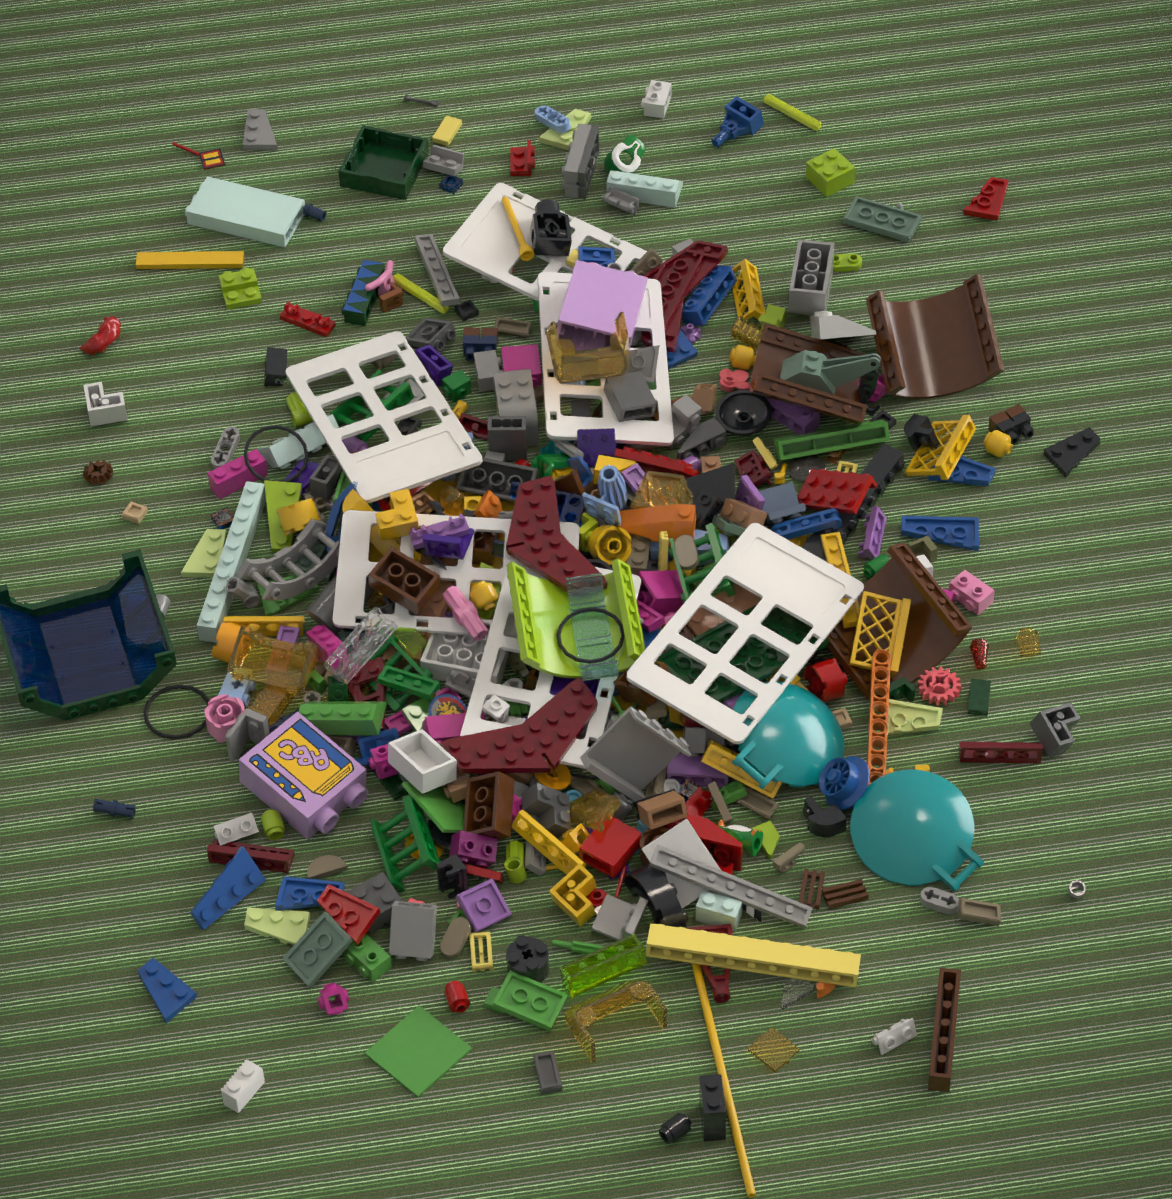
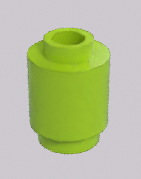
M274 809L266 810L261 815L265 836L271 841L279 840L284 836L285 832L281 813Z

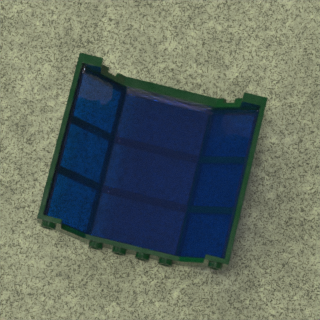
M140 549L121 554L124 567L119 571L120 575L115 580H111L107 585L38 603L29 604L25 602L22 604L16 602L15 598L9 596L7 584L0 585V637L22 707L62 720H69L121 705L135 703L136 701L143 700L177 665L175 652Z

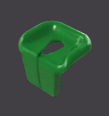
M539 454L532 459L531 467L539 469L540 479L543 478V465L544 477L551 476L553 469L571 467L567 462L571 457L567 454Z

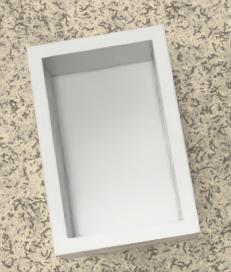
M423 729L388 743V763L422 794L456 780L457 760Z

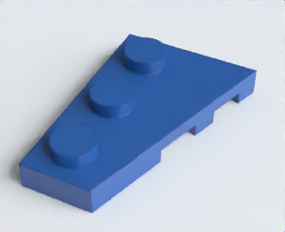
M961 456L948 480H941L939 475H929L928 480L989 486L996 474V468Z
M283 876L275 904V911L320 906L317 900L328 884L344 891L345 882Z
M154 958L150 959L138 970L140 979L153 998L166 1024L197 998L194 990Z

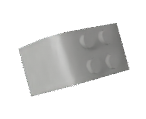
M798 239L789 288V314L812 316L815 315L814 312L827 311L833 276L834 243Z
M531 370L493 372L497 416H526L527 447L539 446L537 409Z

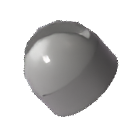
M1079 880L1072 881L1068 888V892L1073 898L1082 897L1086 891L1085 884Z

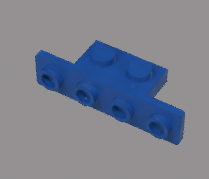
M396 727L380 731L379 735H366L357 738L361 757L355 760L362 766L368 765V759L372 758L370 749L387 745L389 742L399 739Z

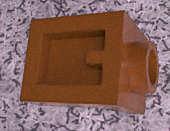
M394 282L390 283V292L379 296L380 309L384 313L403 305V291Z

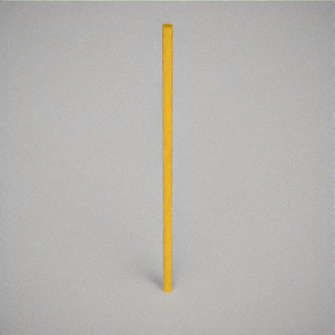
M691 963L717 1072L722 1076L725 1106L747 1197L753 1198L756 1196L702 970L699 964Z

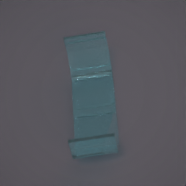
M602 573L566 578L570 614L579 609L590 607L606 610ZM590 611L579 613L571 618L578 658L598 659L613 652L609 621L606 614ZM615 655L598 663L588 664L579 662L582 681L619 676L618 661H615Z

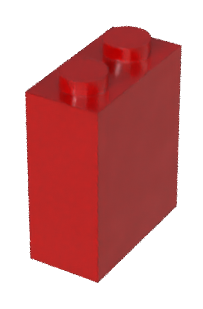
M607 814L579 847V859L604 874L615 878L639 849L642 833L636 828L622 823L618 818H613Z

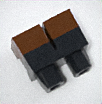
M1019 404L1005 410V412L1002 411L989 417L988 430L990 432L999 430L1009 435L1013 445L1019 442L1020 435L1028 439L1034 433V429L1030 425V416Z

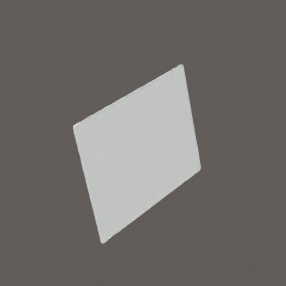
M685 819L642 848L649 861L652 859L656 846L660 845L721 870L688 819ZM666 873L669 883H673L677 889L676 896L681 908L699 898L702 890L709 891Z

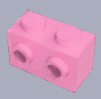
M966 570L949 582V591L954 592V600L976 615L981 614L993 603L995 590Z

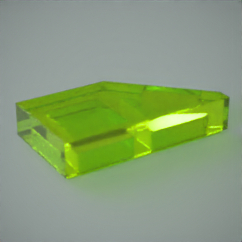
M389 628L412 656L416 655L428 644L416 628Z

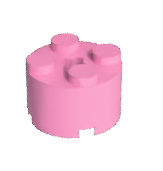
M226 694L218 695L208 702L207 708H205L207 730L218 742H226L225 735L227 731L234 726L237 717L245 711L244 704L238 697L232 698Z

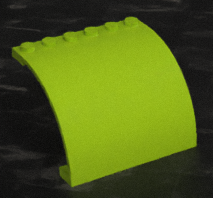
M618 558L613 560V572L603 575L607 581L606 589L580 596L570 595L549 580L527 574L523 567L514 562L506 565L520 659L525 664L541 672L558 677L576 679L598 678L629 670L645 651L630 565ZM590 607L605 609L616 615L623 624L625 638L620 650L613 657L603 662L591 664L576 662L567 657L559 648L556 634L560 623L567 615L579 609ZM590 611L579 613L570 618L563 626L560 636L562 645L568 653L577 658L591 660L602 658L612 653L619 645L621 632L619 625L613 618L604 613Z

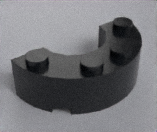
M650 863L625 874L623 883L632 896L640 895L643 899L648 900L647 906L652 914L654 924L684 927L687 929V914L682 910L676 896L677 889L675 885L669 883L665 872L649 866Z

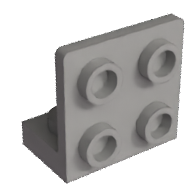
M246 708L242 715L240 714L237 717L236 723L225 735L230 761L234 762L249 740L258 744L270 734L267 716Z
M606 895L591 929L630 946L645 913L648 900L640 897L638 903H633L632 905L613 896Z

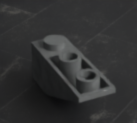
M714 417L699 424L677 452V459L684 460L691 455L700 457L716 448L722 447L726 444V430Z

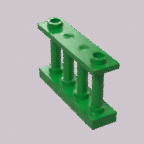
M378 370L369 379L382 375V371ZM406 382L402 383L398 388L387 385L374 390L375 393L380 389L391 393L385 400L379 397L388 411L405 406L415 398L410 384ZM361 396L344 400L330 413L333 414L338 426L343 423L349 425L357 422L349 418L355 412L366 416L364 419L373 417L370 410L362 407L365 401ZM380 428L358 434L357 438L366 442Z
M713 523L705 525L707 529L705 536L694 541L696 547L707 543L708 545L711 544L712 547L709 549V552L698 555L699 563L712 559L715 560L716 564L686 577L685 570L678 561L675 541L673 538L669 539L671 547H668L671 557L675 559L684 592L681 594L683 603L693 593L690 592L688 584L706 578L724 556L719 533ZM723 579L713 591L725 590L728 597L736 595L733 583L729 579Z
M383 629L380 632L386 639L365 660L360 662L354 657L350 661L351 665L355 666L379 658L393 645L398 651L385 663V666L393 667L404 656L409 662L403 669L404 671L412 672L416 669L421 674L420 676L430 679L434 676L426 667L422 669L397 643L399 639L392 632L388 634ZM377 682L369 683L376 691ZM388 686L386 702L398 713L404 708L405 702L412 694L403 692L399 697H394L392 695L394 689Z
M410 795L402 799L404 811L386 823L381 824L375 819L370 820L373 828L371 831L376 838L388 876L387 879L393 887L401 892L405 891L402 879L423 865L436 870V864L440 862L423 809ZM408 818L409 826L389 839L387 831ZM411 834H414V843L394 855L392 847ZM419 850V859L399 871L397 863Z

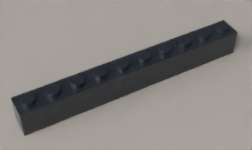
M884 444L861 472V474L867 473L873 476L878 484L877 488L868 489L856 514L839 512V517L842 521L840 528L833 529L831 527L814 532L802 548L826 561L821 543V535L840 532L842 543L844 544L849 533L854 532L860 519L863 520L868 509L875 505L879 495L882 496L884 494L886 486L894 481L897 472L902 471L904 468V452Z

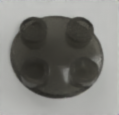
M816 455L793 458L788 465L790 478L800 482H805L811 469L826 470L824 461Z

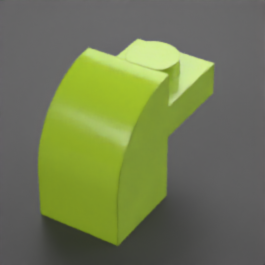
M768 304L765 315L760 314L759 322L762 324L760 332L763 331L765 323L784 328L789 312L785 308Z

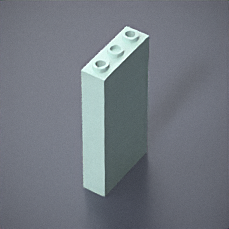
M207 177L201 183L197 194L193 196L191 204L186 207L185 216H187V223L190 225L286 247L305 215L303 214L305 201L300 198Z

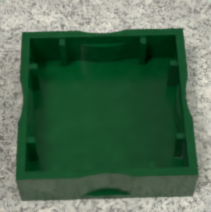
M362 125L354 140L351 151L345 157L338 171L340 186L406 200L423 167V161L429 155L428 138L398 134Z

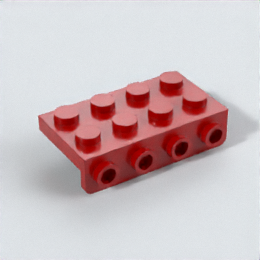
M623 447V450L616 448L614 456L636 461L648 478L653 476L660 482L671 484L699 475V471L693 469L692 464L686 463L683 460H672L662 455L655 456L645 451L638 452L628 447Z
M811 469L797 498L799 504H805L806 509L824 511L836 508L840 513L856 514L868 489H876L878 484L875 482L874 477L867 473L856 474L854 472L846 473L838 470Z

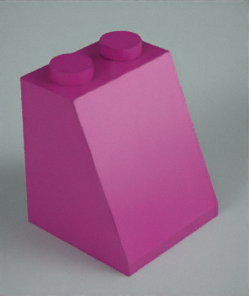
M678 570L639 572L638 576L641 578V586L637 599L662 616L670 612H675L676 614L684 604L681 598V594L684 592Z

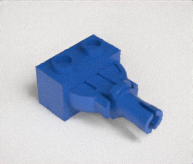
M735 96L724 106L726 112L724 123L719 126L720 133L711 139V142L719 148L727 139L732 140L747 133L753 136L764 126L762 111Z

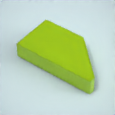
M768 821L753 827L752 830L758 829L763 832L761 847L770 860L778 845L780 835L772 822Z

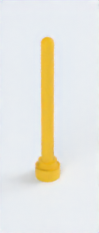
M504 196L501 201L520 245L519 255L524 261L531 260L534 257L533 248L526 243L509 199Z

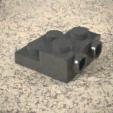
M424 318L405 338L409 346L421 348L431 345L439 352L444 349L446 343L455 338L456 331L450 321Z

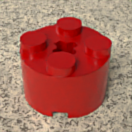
M835 658L807 666L804 671V679H808L809 686H806L807 690L823 702L844 696L845 684L848 683V678L844 672H841Z

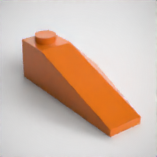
M671 504L620 511L622 524L621 526L618 525V527L625 529L629 534L649 538L655 543L659 542L660 531H667L668 538H673L674 541L681 535H690L694 540L696 527L695 505Z

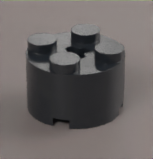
M524 935L518 936L509 945L506 952L507 971L509 973L511 970L541 983L549 973L548 947L546 943L537 938Z

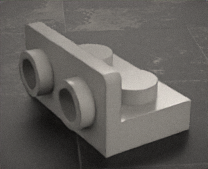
M433 145L430 156L423 161V168L455 176L463 170L464 153Z

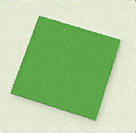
M418 1006L369 1048L365 1055L416 1097H420L472 1050V1047L421 1006Z

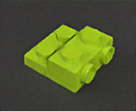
M245 267L237 272L225 271L222 275H219L220 287L227 310L262 303L254 268L249 269Z

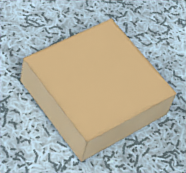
M130 502L122 513V519L140 524L147 514L148 508Z
M846 708L832 711L841 729L852 727V721Z

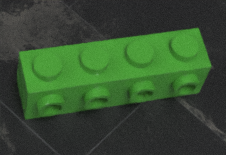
M365 934L358 945L353 941L342 953L345 960L350 965H354L361 976L367 977L372 983L392 969L391 956L367 934Z

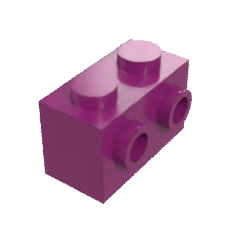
M460 830L451 837L450 857L456 854L463 864H473L475 867L486 869L496 863L498 839Z

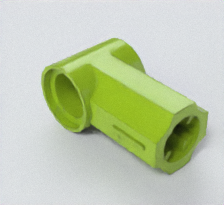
M296 392L290 393L286 398V403L291 412L294 426L299 427L314 422Z
M517 840L510 841L506 846V861L504 863L508 878L514 884L522 883L527 877L525 870L524 843H520Z

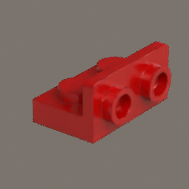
M527 140V147H510L511 176H532V169H535V158L531 157H535V146H531V140Z

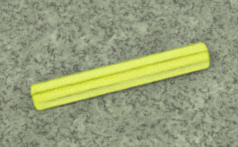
M770 94L764 97L765 104L815 131L821 128V122Z
M399 273L393 276L395 284L442 314L448 312L449 306H441L439 299Z

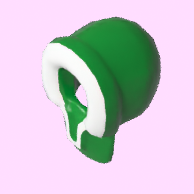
M628 135L621 143L617 144L604 159L605 172L608 175L610 170L625 173L635 172L646 150L642 141L633 135ZM622 152H626L631 156L629 164L619 158Z

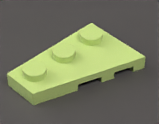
M574 109L566 115L571 125L569 131L558 133L550 128L539 137V142L569 150V144L573 142V131L577 130L578 123L588 124L591 119V113Z
M206 529L181 571L182 577L213 578L226 541V529Z
M889 699L888 735L937 730L940 727L943 708Z
M247 908L244 926L245 930L267 938L271 936L279 939L281 943L286 945L288 943L295 945L308 930L310 913L306 911H275V909Z

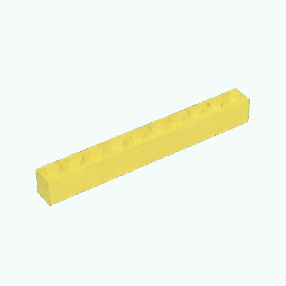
M651 923L646 947V956L850 987H856L861 957V954H854L852 952L820 949L811 946L793 945L765 939L759 940L745 936L739 937L725 933L719 934L704 930H692L684 927Z

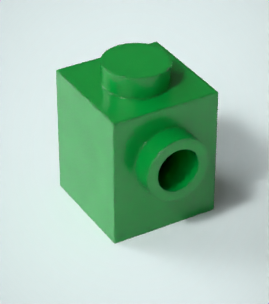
M461 370L442 379V392L445 397H449L453 402L472 393L471 379Z

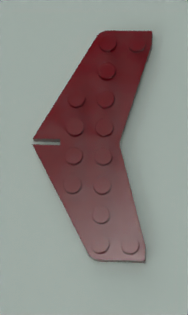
M696 241L643 275L648 277V279H656L661 284L666 351L674 353L677 347L684 298L725 258L728 252L727 246ZM641 331L643 344L646 347H651V333L649 331Z
M552 476L521 483L517 491L506 544L507 554L570 595L580 596L606 589L607 581L605 577L561 534L555 482Z
M578 678L569 683L524 723L450 738L441 742V747L457 760V771L461 773H494L498 771L501 773H551V767L553 770L556 769L597 711L598 702L582 679Z

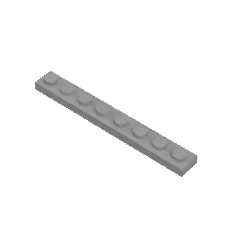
M660 845L656 846L649 864L651 867L720 895L740 900L742 904L801 928L806 927L812 911L810 906Z

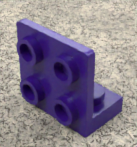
M614 428L577 430L578 449L584 453L583 460L589 467L596 466L599 455L618 458L614 456L616 451Z
M469 528L470 534L461 537L424 534L422 540L426 555L463 560L473 537L474 529Z

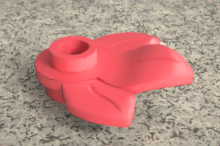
M728 368L720 371L719 384L723 391L732 392L735 389H750V383L746 382L749 377L748 372L744 370L732 372Z

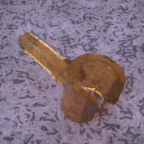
M850 448L842 449L838 452L830 451L828 453L830 457L827 460L837 464L841 456L849 451Z

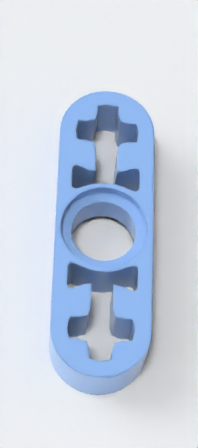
M540 106L535 109L537 120L554 131L565 133L571 129L569 118L549 106Z

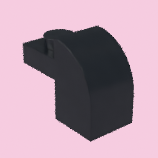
M913 414L904 426V433L911 447L914 450H918L921 446L936 448L940 443L929 418Z
M812 796L804 799L803 813L806 819H808L807 829L812 834L819 837H832L846 831L847 818L837 804L821 810Z

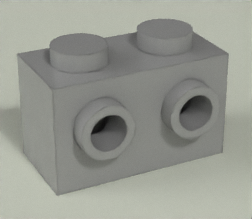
M496 350L474 353V366L479 392L494 390L493 372H503V370H499V368H502L500 357H497Z

